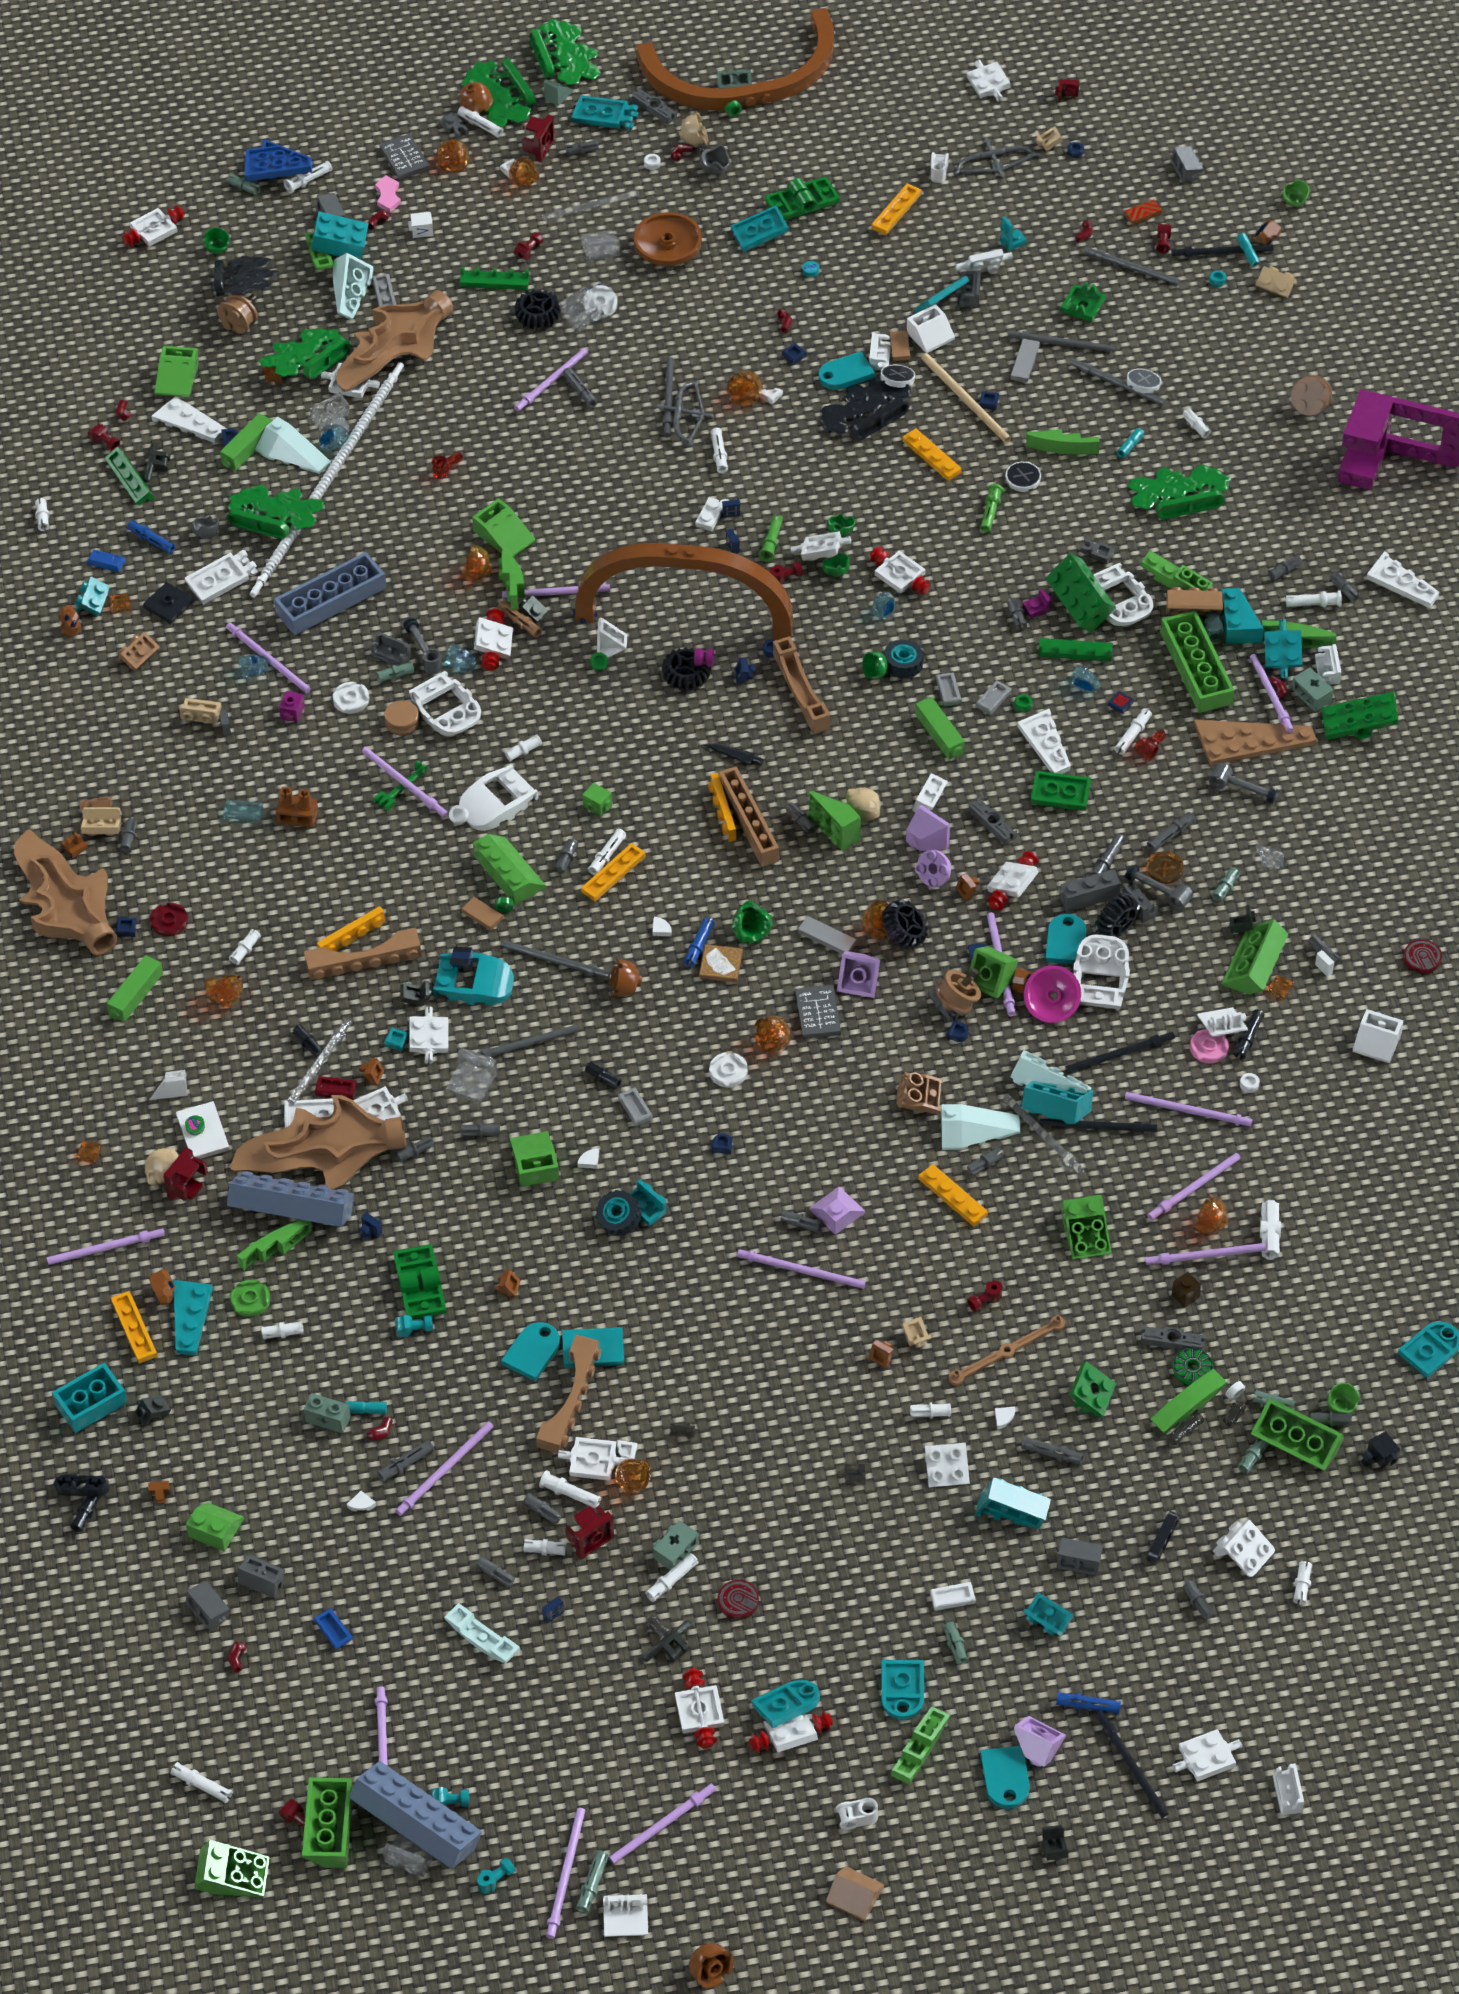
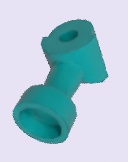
M409 1315L397 1317L395 1319L396 1335L407 1338L413 1330L425 1328L426 1332L433 1331L432 1316H424V1320L412 1321V1317Z
M444 1787L430 1790V1796L440 1801L444 1806L460 1803L462 1807H469V1789L461 1790L460 1794L448 1793V1789Z
M507 1857L499 1862L500 1867L493 1871H480L481 1874L477 1877L478 1890L481 1893L488 1894L491 1891L494 1892L496 1882L503 1875L510 1876L516 1872L514 1865Z

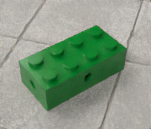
M1069 553L1046 577L1050 586L1082 629L1092 633L1116 609L1112 600L1080 557Z

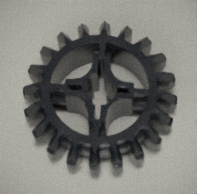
M539 288L538 291L532 289V292L526 291L525 294L520 295V298H517L514 306L518 322L522 323L523 326H528L529 329L534 327L535 330L540 327L543 329L545 326L549 328L550 324H555V321L559 320L561 313V304L557 296L553 295V292L548 293L547 289L541 291Z
M685 646L684 649L678 647L677 651L672 650L671 654L666 655V659H663L662 672L663 678L668 685L671 684L673 688L678 687L679 691L682 688L688 691L689 688L695 690L696 686L701 688L702 683L706 684L710 676L711 667L706 665L694 666L695 649L694 647L687 649Z
M1120 893L1118 896H1114L1112 900H1109L1095 921V929L1098 935L1117 938L1122 936V934L1130 929V926L1134 924V920L1138 917L1137 914L1140 911L1139 902L1127 893Z
M901 899L893 901L886 906L881 914L883 917L881 922L884 924L882 928L886 930L885 934H888L889 940L894 941V945H899L900 949L905 948L908 950L918 947L925 941L929 928L926 926L927 921L924 920V915L920 913V909L915 907V904H911L909 900L904 901Z

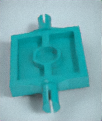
M1280 619L1279 630L1264 632L1266 668L1279 669L1281 673L1280 679L1284 680L1285 673V680H1288V669L1302 667L1301 630H1286V619H1283V626L1282 619Z

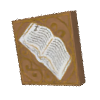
M705 944L699 978L737 983L743 948Z

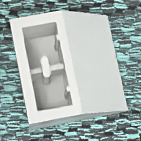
M936 304L907 318V334L925 353H929L955 340L945 313Z
M1366 1009L1352 1052L1390 1063L1402 1033L1403 1020Z

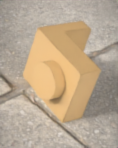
M1055 126L1041 135L1038 130L1035 131L1037 136L1035 141L1039 147L1043 146L1046 151L1064 141Z
M921 1317L901 1324L909 1347L914 1345L916 1348L928 1344L927 1341L932 1338L930 1334H927Z

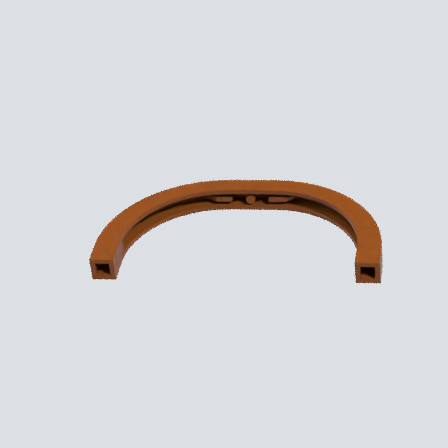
M827 8L811 10V25L818 41L811 58L798 70L784 77L734 88H706L680 80L661 64L652 42L636 45V58L647 81L658 92L675 102L699 109L725 110L728 103L738 101L742 108L786 99L804 91L818 81L832 60L834 28Z
M640 543L620 547L605 553L593 561L584 571L577 590L575 601L576 621L584 618L586 622L594 623V613L596 611L595 594L606 580L620 572L649 566L711 571L744 583L764 600L771 612L774 639L792 636L793 609L790 598L782 584L757 563L738 554L721 549L669 543Z

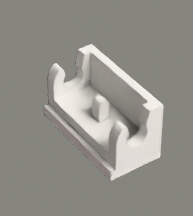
M872 332L869 364L873 370H882L883 367L889 365L891 342L881 341L882 339L889 340L888 335Z
M1336 644L1319 647L1318 652L1324 651L1325 653L1315 654L1317 673L1329 685L1340 684L1341 668Z
M931 773L917 797L912 811L916 813L920 805L928 810H932L948 781Z
M1296 1763L1290 1764L1288 1770L1282 1771L1280 1766L1276 1769L1275 1775H1273V1781L1281 1815L1302 1813L1304 1798Z

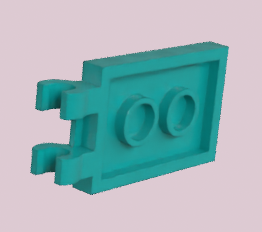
M580 95L571 116L572 123L618 129L622 125L626 129L632 130L634 127L632 120L637 118L639 112H636L638 106L634 104L629 105L628 101Z

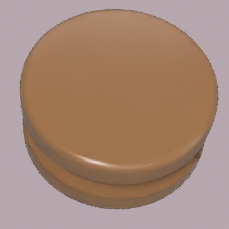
M403 700L391 703L385 710V725L391 733L402 736L411 734L417 729L419 715L418 709L413 703Z

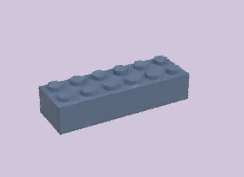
M364 552L274 598L276 614L290 631L297 635L386 589L385 573L368 553Z
M244 1171L239 1173L229 1183L227 1206L342 1227L352 1216L354 1193H348L346 1189L332 1190L324 1185H319L318 1187L310 1186V1183L307 1182L294 1183L286 1178L272 1179V1176L269 1175L256 1176L252 1172Z
M381 1761L377 1762L356 1779L349 1796L351 1800L451 1869L474 1852L482 1834V1831L441 1804L440 1801L428 1795L421 1788L412 1784Z

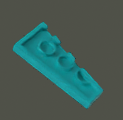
M173 1280L176 1287L174 1290L176 1353L196 1356L213 1292V1285Z

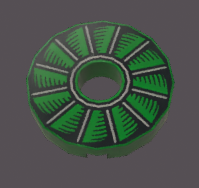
M1186 1348L1175 1356L1172 1368L1175 1377L1180 1382L1191 1385L1213 1369V1362L1209 1354L1203 1350ZM1190 1364H1195L1198 1368L1196 1370H1191L1187 1366Z

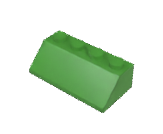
M488 834L473 842L474 857L508 898L514 901V905L546 888L544 882L506 837Z
M1275 919L1254 925V930L1245 931L1221 983L1223 986L1246 994L1261 992L1265 989L1269 976L1273 972V967L1288 936V933Z
M1271 1398L1268 1399L1251 1432L1252 1436L1323 1471L1332 1462L1344 1440L1342 1433Z
M309 1777L302 1858L325 1868H347L353 1800L349 1798L353 1789L352 1778Z

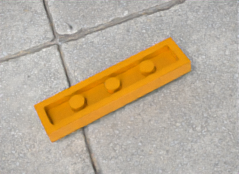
M907 183L872 223L871 229L887 235L920 197L921 189Z
M917 428L903 436L902 441L947 481L962 473V468Z
M718 772L711 774V782H708L710 793L714 794L712 797L714 807L719 809L717 810L719 821L723 822V835H727L729 842L736 841V827Z
M633 843L629 844L581 887V892L596 902L646 857V853Z
M380 906L317 942V948L323 947L337 951L344 946H348L352 941L365 936L369 931L385 923L384 910Z
M934 1164L919 1174V1180L973 1227L988 1216V1211Z
M130 1291L111 1297V1302L138 1364L158 1357Z

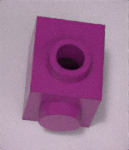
M290 691L285 692L279 706L280 719L293 722L299 721L305 707L303 694Z

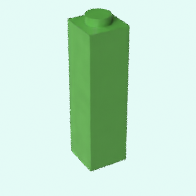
M259 413L220 451L221 463L225 467L236 471L256 451L255 448L265 427L273 420Z
M929 697L916 703V717L947 759L950 760L962 755L965 751V741L935 700Z
M146 955L107 1002L108 1012L112 1018L123 1022L129 1018L163 975L161 962Z

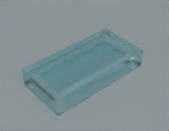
M226 800L223 817L226 819L261 821L264 806L263 803Z

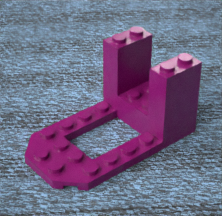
M1360 389L1343 433L1342 446L1347 447L1339 468L1337 482L1372 491L1386 451L1445 466L1458 467L1459 413ZM1392 415L1443 427L1441 445L1437 446L1390 434Z

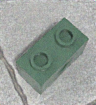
M751 69L717 71V86L719 89L752 84Z
M1311 668L1293 677L1292 690L1314 712L1332 702V687L1324 682L1320 675Z
M311 1393L303 1409L305 1422L342 1434L351 1418L349 1404Z
M679 1520L675 1525H671L666 1531V1535L654 1544V1559L671 1570L699 1544V1533Z

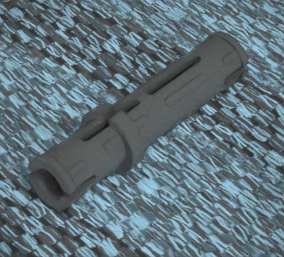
M571 367L565 368L562 375L578 392L579 398L583 399L588 407H595L598 400L591 393V389L584 385Z
M1187 812L1180 819L1174 820L1168 828L1147 842L1149 850L1155 852L1174 836L1183 833L1186 827L1196 821L1195 816L1191 812Z
M1116 834L1102 857L1096 861V866L1090 873V876L1110 869L1113 859L1125 842L1122 835Z
M1024 1436L1021 1449L1057 1458L1060 1462L1064 1460L1078 1464L1079 1466L1084 1457V1453L1067 1449L1066 1446L1062 1445L1059 1447ZM1035 1445L1040 1446V1447H1043V1448L1050 1449V1451H1049V1450L1042 1449V1448L1035 1447ZM1055 1451L1060 1452V1453H1064V1454H1067V1455H1070V1457H1069V1456H1066V1455H1063V1454L1056 1453Z
M426 1440L400 1458L392 1459L390 1464L377 1471L379 1479L385 1482L397 1473H403L405 1468L434 1451L432 1443Z

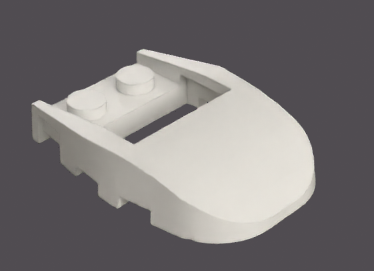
M1120 563L1093 575L1104 590L1124 582L1134 595V597L1116 604V609L1106 618L1113 625L1126 626L1148 617L1152 613L1153 600L1145 592V586L1141 582L1138 583L1134 579V575L1129 571L1125 573L1121 569L1122 564Z
M446 671L409 690L410 698L417 707L422 719L442 735L451 736L461 733L477 724L480 720L481 709L478 702L472 698V693L468 689L465 690L456 679L451 680L448 678ZM452 690L463 704L433 719L425 711L423 705Z
M510 765L490 772L476 781L463 793L459 805L467 809L469 815L466 822L472 828L486 831L500 826V822L505 820L511 821L515 818V814L520 810L523 812L528 807L530 800L533 798L537 800L539 797L538 791L534 790ZM492 781H498L515 800L504 805L485 785Z
M1091 935L1082 940L1078 947L1073 968L1074 975L1081 986L1082 995L1079 1005L1120 1010L1130 973L1128 963L1129 951L1121 939L1113 936ZM1082 973L1120 977L1119 988L1081 984Z

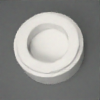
M649 154L644 157V167L646 169L656 170L660 167L661 161L658 155Z
M456 805L449 811L450 820L457 825L463 824L468 819V811L462 805Z
M1246 1073L1240 1078V1088L1244 1092L1253 1093L1258 1090L1260 1083L1258 1076Z
M1238 1381L1227 1390L1225 1395L1229 1400H1235L1244 1392L1245 1386L1241 1381Z

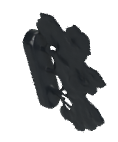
M246 255L239 259L231 260L228 262V265L233 266L230 269H225L222 260L215 261L214 286L216 296H224L225 293L231 295L244 294L249 289L263 290L272 285L271 281L265 278L272 277L279 271L268 268L258 269L271 261L270 258H262L260 256L249 257ZM237 272L236 275L226 276V273ZM228 279L234 280L232 282L226 283V280ZM227 286H230V287H231V288H229L228 290L225 291V287H227Z
M880 374L870 380L869 387L861 385L847 387L848 394L845 396V400L848 401L847 405L833 404L823 407V415L821 416V422L824 423L823 428L826 432L835 431L837 434H844L849 430V425L855 424L851 429V435L857 441H861L908 412L910 404L904 398L910 397V391L913 388L908 384L903 388L889 386L885 384L884 380H881ZM881 405H887L882 409L878 410ZM866 412L873 413L870 416L861 420L862 414ZM853 418L857 421L848 422L846 419Z

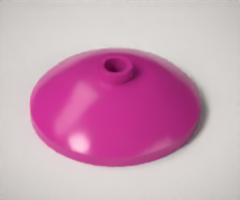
M1054 965L1045 966L1035 971L1029 977L1024 989V1001L1029 1012L1037 1019L1047 1023H1058L1071 1017L1078 1009L1082 995L1080 983L1075 975L1064 967ZM1053 993L1058 994L1057 999H1052Z

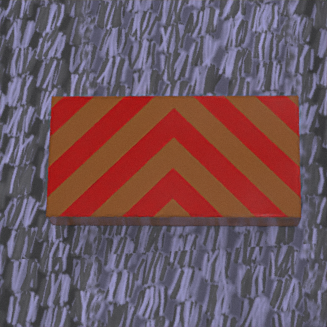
M1154 199L1124 210V215L1132 225L1162 214L1161 207Z

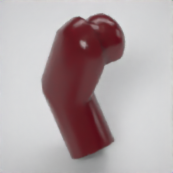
M677 144L671 152V158L676 162L680 161L683 152L693 151V145Z
M381 210L372 215L368 221V229L373 230L380 219L386 222L390 214L385 210Z
M1089 220L1082 222V232L1075 235L1078 243L1088 239L1093 234V226Z
M779 309L776 315L782 323L780 330L783 333H788L792 324V317L784 309Z
M123 399L119 400L115 414L122 421H127L131 417V412H127L126 406L128 403Z
M1272 676L1269 681L1273 687L1278 689L1275 692L1277 697L1283 699L1285 694L1287 695L1288 693L1287 686L1283 681Z
M384 1417L381 1426L367 1431V1438L371 1441L387 1438L393 1420L389 1417Z
M234 1642L227 1655L234 1673L243 1670L239 1660L240 1654L246 1651V1645L243 1642Z

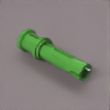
M991 484L988 487L989 494L985 498L986 508L980 530L984 533L991 532L996 509L1001 504L1000 497L1004 492V488L999 484Z
M777 514L772 516L767 537L762 541V549L759 551V558L765 562H770L774 559V550L778 546L776 540L783 517L778 515L776 520Z

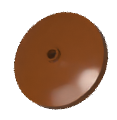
M664 212L651 215L640 222L634 232V247L637 253L644 260L661 266H674L689 261L699 252L702 245V233L698 224L691 218L679 213Z

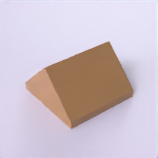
M845 1866L835 1875L826 1903L865 1922L882 1892L884 1884Z

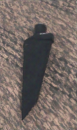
M716 743L703 744L748 765L753 763L762 765L764 761L763 758L757 757L758 753Z

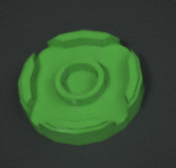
M245 1280L238 1283L237 1287L231 1291L230 1302L233 1310L245 1317L260 1315L268 1308L270 1293L268 1287L265 1284H261L260 1281Z

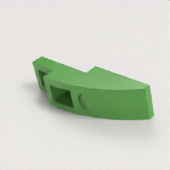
M503 550L502 558H499V580H503V587L510 591L506 592L507 603L511 602V610L518 609V598H525L524 577L517 561L506 550Z
M1149 550L1140 564L1141 567L1155 575L1154 580L1169 588L1180 587L1182 590L1200 588V591H1207V588H1211L1213 585L1211 581L1182 565L1179 568Z

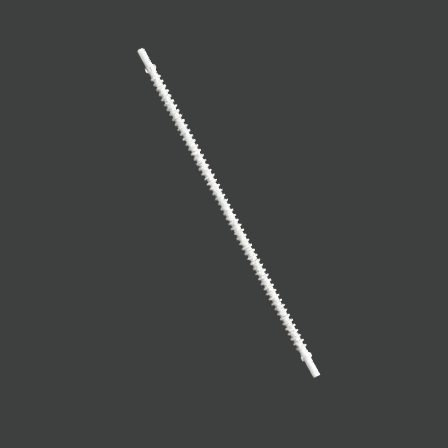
M398 362L393 372L389 373V377L383 382L377 394H375V397L368 405V408H366V411L359 419V422H357V425H355V428L348 436V439H346V442L339 450V453H337V456L330 464V467H328V470L309 499L320 500L333 478H335V475H337L342 467V464H344V461H346L351 453V450H353V447H355L362 433H364L371 419H373V416L380 408V405H382L391 388H393V384L397 381L398 375L404 367L403 363ZM291 524L289 534L279 543L280 545L277 546V549H275V552H273L268 563H266V566L261 571V575L258 576L256 584L249 593L251 597L255 598L262 586H265L267 579L276 570L280 560L283 559V556H285V553H287V550L301 529L297 530Z

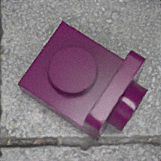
M1042 588L1039 589V596L1022 602V607L1029 618L1032 619L1050 612L1052 600L1050 595L1046 594Z

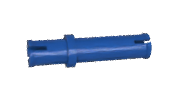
M134 520L128 523L127 530L138 535L141 540H147L168 554L174 552L176 545L152 532L149 527L142 526Z
M709 917L703 919L693 943H690L688 947L689 951L683 961L686 966L691 960L689 967H694L698 956L702 954L703 946L715 924L713 919H710L709 924H707Z
M1058 1692L1056 1705L1075 1707V1710L1082 1708L1119 1714L1121 1701L1082 1696L1081 1693L1075 1695ZM1068 1699H1070V1700H1076V1701H1083V1702H1087V1703L1068 1701ZM1090 1703L1109 1705V1707H1107V1706H1100V1705H1094V1704H1090Z

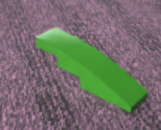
M1062 429L1027 432L1026 447L1061 454H1099V437L1081 438L1080 433L1062 434Z
M1262 620L1261 625L1264 628L1263 637H1265L1264 632L1279 630V621ZM1286 622V630H1301L1302 648H1319L1322 646H1332L1336 643V633L1305 624Z
M299 1220L252 1243L237 1255L239 1267L245 1271L257 1259L265 1263L277 1251L285 1255L312 1231L311 1221Z
M1212 1369L1168 1402L1151 1418V1421L1166 1435L1178 1422L1183 1423L1196 1409L1200 1411L1228 1383Z
M931 1706L913 1731L911 1740L903 1749L900 1759L891 1771V1776L910 1785L950 1719L949 1714Z

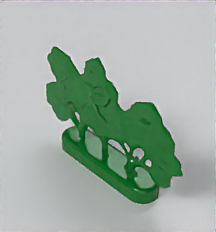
M549 19L548 23L539 26V30L530 29V43L545 78H552L554 76V67L560 69V73L557 76L558 80L565 82L567 85L577 84L581 76L590 79H596L597 76H600L601 72L597 65L588 62L589 59L596 58L599 50L589 48L583 43L576 44L574 42L581 36L582 28L566 21L559 22L556 19ZM540 31L547 34L544 40L540 34ZM552 35H557L555 39L550 40ZM551 43L555 45L556 51L548 52L545 44ZM549 55H554L559 59V62L553 64Z
M506 58L501 61L504 73L496 71L497 63L495 61L486 63L478 61L473 65L472 69L467 71L466 78L463 79L461 85L464 87L469 83L479 82L490 90L493 98L492 105L487 111L485 109L481 111L489 112L487 120L503 128L507 124V120L520 123L529 119L528 115L531 109L527 106H522L520 100L523 99L528 106L536 104V99L511 60ZM494 74H496L495 76H496V77L499 76V77H498V78H490L489 75H494ZM508 77L513 85L507 88L502 87L500 84L501 79ZM516 88L521 96L512 97L511 89Z
M324 328L304 329L300 334L303 342L274 343L273 350H276L278 354L267 355L259 359V363L263 367L275 366V373L281 376L297 375L299 373L298 368L304 367L303 374L305 377L314 379L349 353L351 344L350 341L344 339V336L339 335V330H327ZM326 341L328 343L326 344L327 346H324L322 342ZM319 349H325V350H323L322 352H320L319 354H317V355L315 354V352H316L317 350H319Z
M1203 464L1194 468L1189 477H1184L1181 472L1171 471L1166 467H1162L1156 472L1157 478L1155 480L1146 477L1133 478L1130 480L1128 488L1138 492V494L1131 498L1134 507L1147 510L1155 503H1158L1155 507L1157 517L1168 519L1222 506L1225 498L1221 492L1227 491L1229 488L1227 483L1231 478L1228 475H1223L1221 470ZM1204 485H1209L1208 489H1204V491H1202V487ZM1188 492H1198V493H1199V494H1194V495H1190V496H1185L1186 493H1188Z
M257 485L228 497L230 504L227 507L231 511L227 514V520L234 527L284 539L290 532L286 523H291L297 530L311 527L316 522L312 513L324 509L323 500L313 498L300 501L302 493L298 488L292 489L289 492L277 493L275 497H269L268 489L263 485ZM248 504L253 506L252 510L247 509ZM262 511L266 513V516L254 514L253 512Z

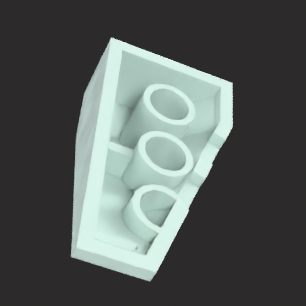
M348 253L334 259L332 277L337 313L352 320L360 306L362 297L366 294V288L372 282L373 266Z
M279 417L275 418L265 427L255 448L256 452L269 460L274 461L277 459L283 461L286 465L291 463L298 465L300 469L318 474L331 464V461L293 426Z
M1023 1050L1010 1076L1013 1078V1082L1020 1086L1036 1081L1055 1084L1058 1089L1069 1090V1087H1075V1091L1087 1093V1089L1091 1090V1087L1069 1075L1067 1077L1063 1076L1064 1073L1057 1067L1049 1068L1046 1066L1045 1060Z
M942 1104V1150L967 1149L970 1145L977 1143L981 1145L985 1141L994 1138L999 1140L1020 1134L1019 1115L962 1104Z

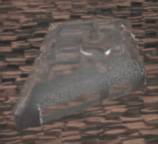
M1256 844V849L1264 868L1283 869V851Z

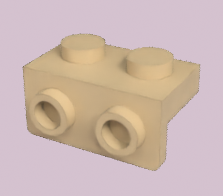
M1263 266L1255 284L1256 287L1288 298L1293 285L1297 284L1294 275L1289 272H1278L1279 270L1272 266H1269V268Z
M185 698L184 704L180 705L179 708L180 717L182 720L217 724L222 705L220 702Z
M119 807L83 808L81 834L89 836L96 834H106L108 836L119 834L121 827Z

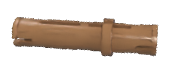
M505 600L498 604L497 609L503 611L506 616L520 625L523 631H528L535 638L542 634L543 629L537 626L530 617L524 616L517 609L511 610V605Z

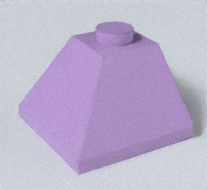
M920 805L906 829V842L911 847H915L920 851L946 850L949 848L950 824Z
M845 951L842 954L837 991L874 998L880 960L865 954Z
M840 1187L834 1189L809 1208L835 1235L865 1214V1210Z
M1030 1716L1017 1723L1014 1727L1024 1756L1030 1759L1032 1764L1044 1767L1051 1762L1066 1737L1065 1734Z

